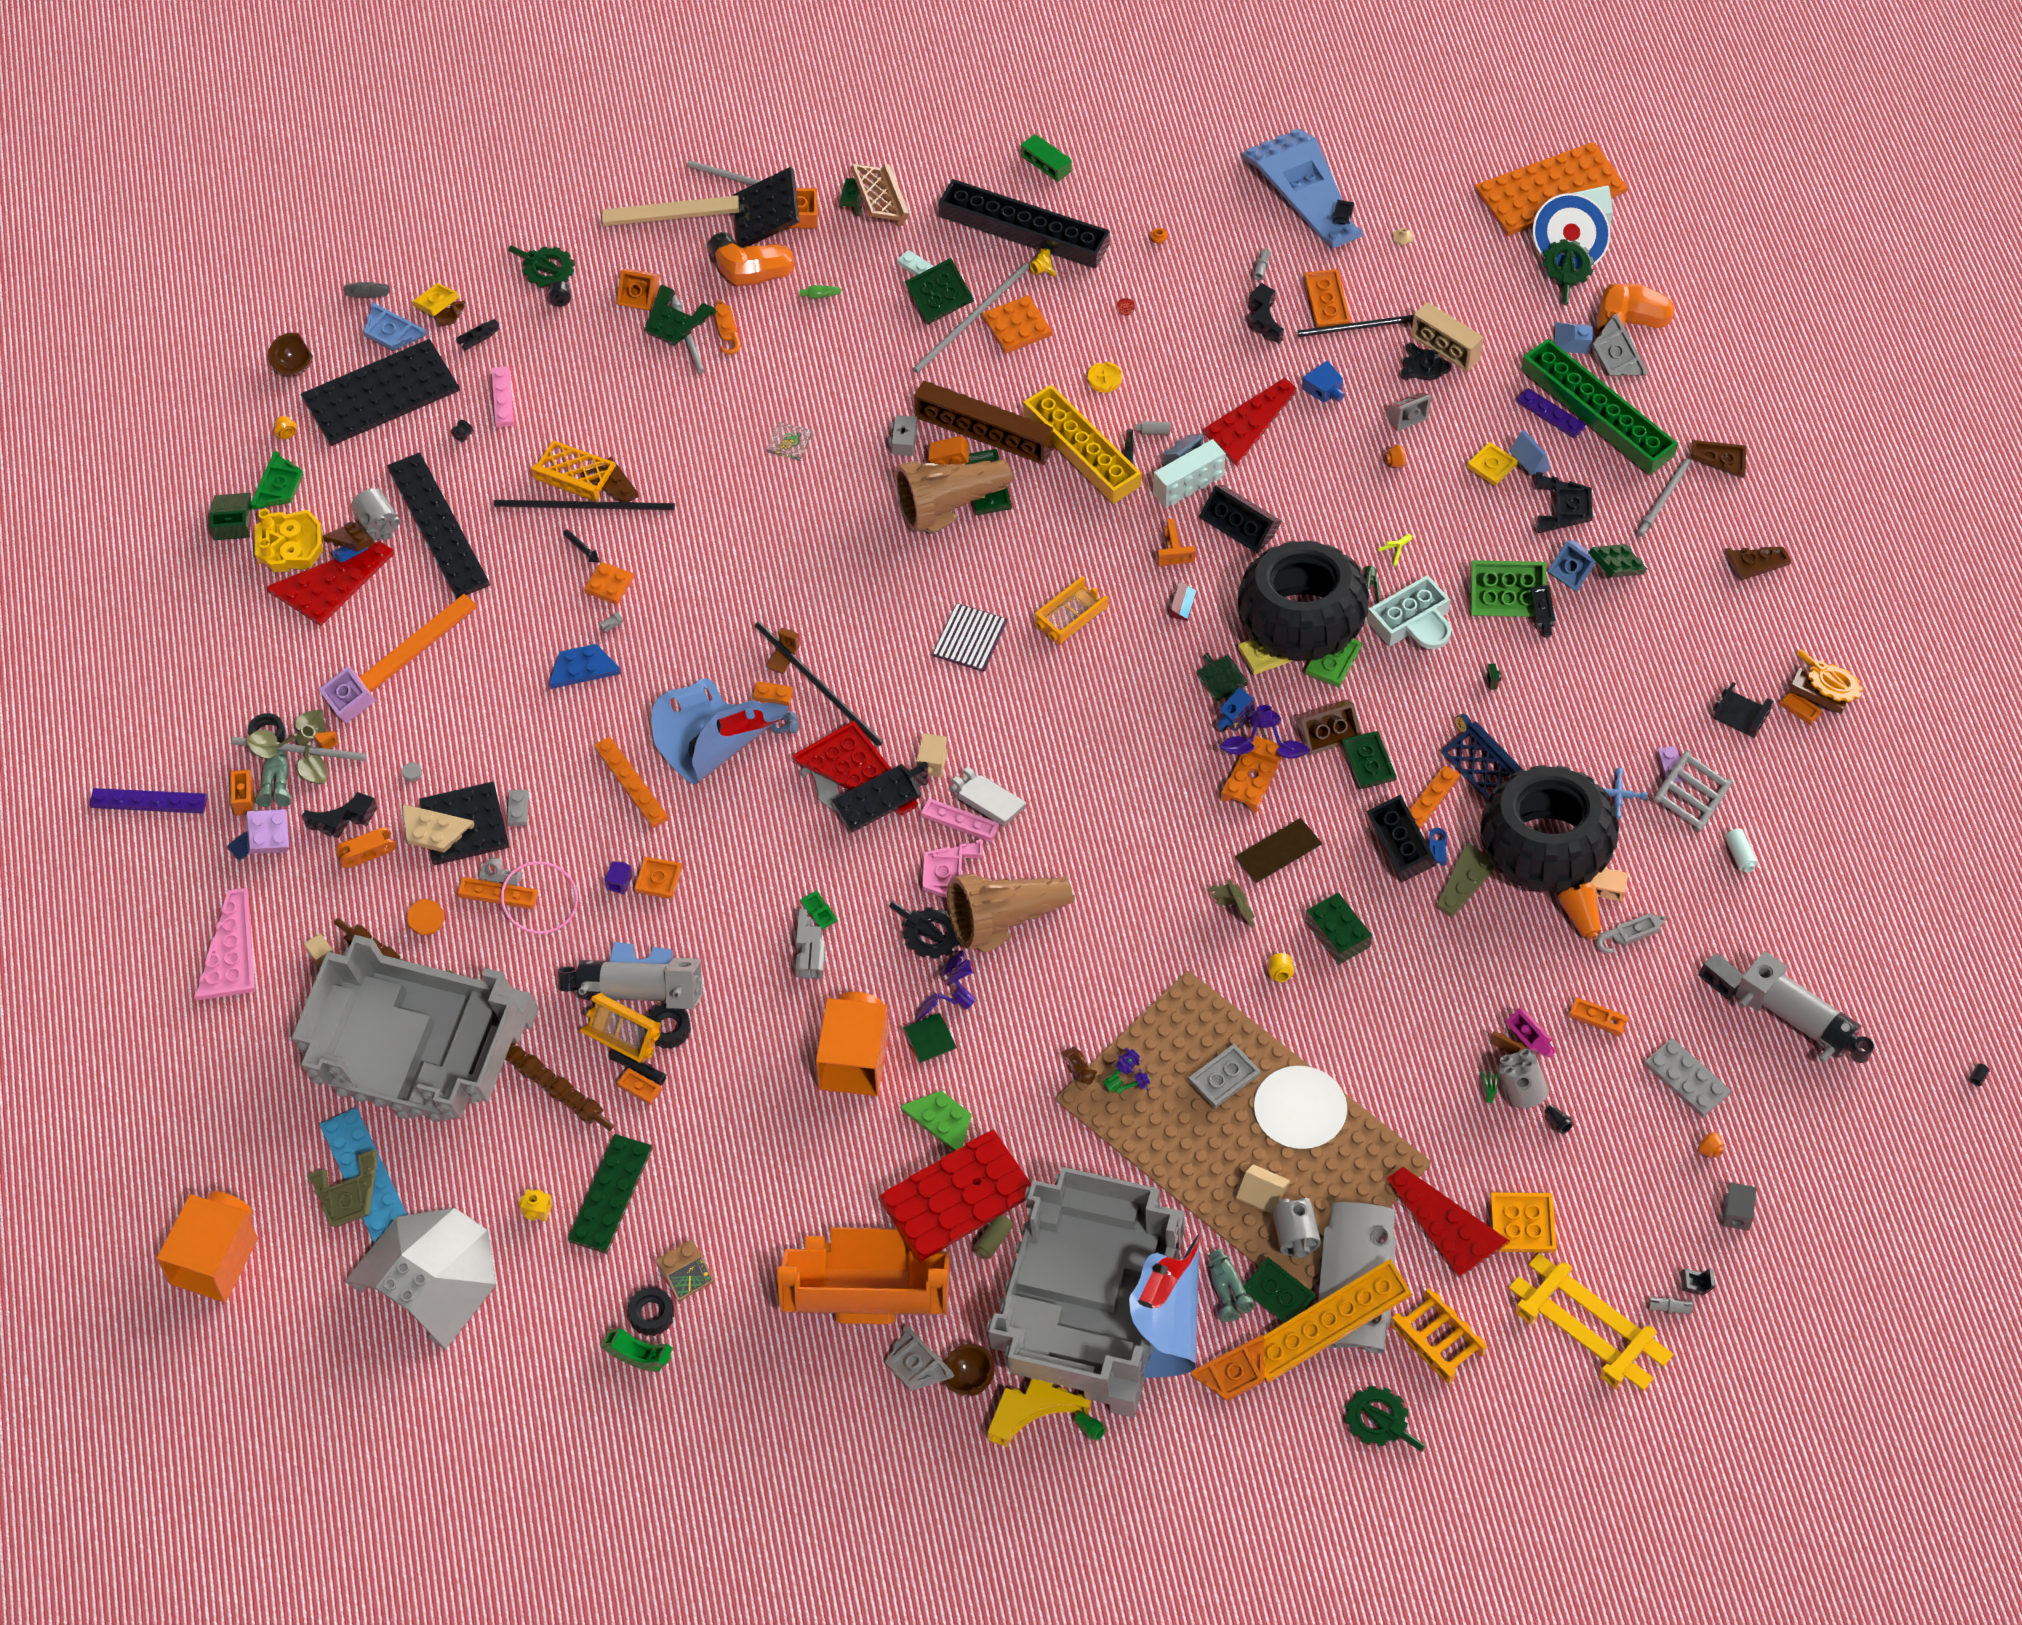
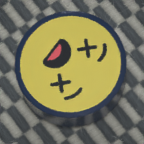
M1462 713L1455 717V724L1460 732L1464 733L1470 729L1472 722L1466 714Z

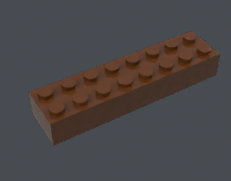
M924 380L914 395L915 417L917 419L1045 465L1053 451V427L1047 424L1039 423L1031 418L1017 415L1014 412L1006 411L998 406L987 404L982 400H976L965 394L954 392L949 388H944Z

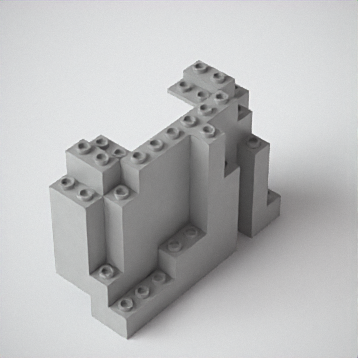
M354 935L350 947H346L343 955L327 951L293 1033L292 1040L295 1042L296 1047L301 1050L302 1055L305 1056L301 1066L313 1083L323 1085V1083L329 1084L335 1090V1093L341 1097H347L348 1095L360 1102L371 1101L379 1107H384V1105L390 1106L396 1113V1116L402 1119H407L408 1117L415 1119V1117L423 1115L435 1122H440V1120L447 1122L448 1119H461L467 1103L475 1104V1102H481V1100L489 1102L511 1042L518 1044L524 1028L531 1030L539 1007L531 993L513 989L503 972L484 968L482 977L485 981L384 956L373 939Z
M1062 1167L1061 1173L1056 1175L1054 1185L1033 1180L1031 1187L1026 1189V1208L1029 1209L1028 1222H1024L1022 1227L1023 1240L1022 1242L1019 1241L1016 1253L1018 1257L1017 1260H1013L1011 1265V1272L1013 1274L1012 1278L1006 1282L1005 1291H1007L1006 1298L1001 1300L1000 1314L994 1313L992 1320H988L986 1332H988L987 1340H990L992 1349L1006 1352V1365H1009L1011 1374L1083 1390L1085 1399L1109 1404L1111 1413L1135 1418L1145 1382L1147 1361L1151 1359L1154 1346L1140 1334L1134 1325L1130 1313L1129 1298L1140 1280L1143 1264L1149 1255L1159 1253L1177 1259L1185 1231V1212L1160 1206L1159 1188ZM1161 1264L1152 1266V1270L1159 1274H1166L1168 1268ZM1142 1300L1137 1301L1141 1306L1152 1309L1150 1303Z

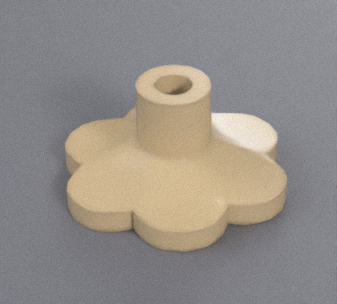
M1406 228L1395 230L1393 232V241L1402 246L1412 243L1413 232Z

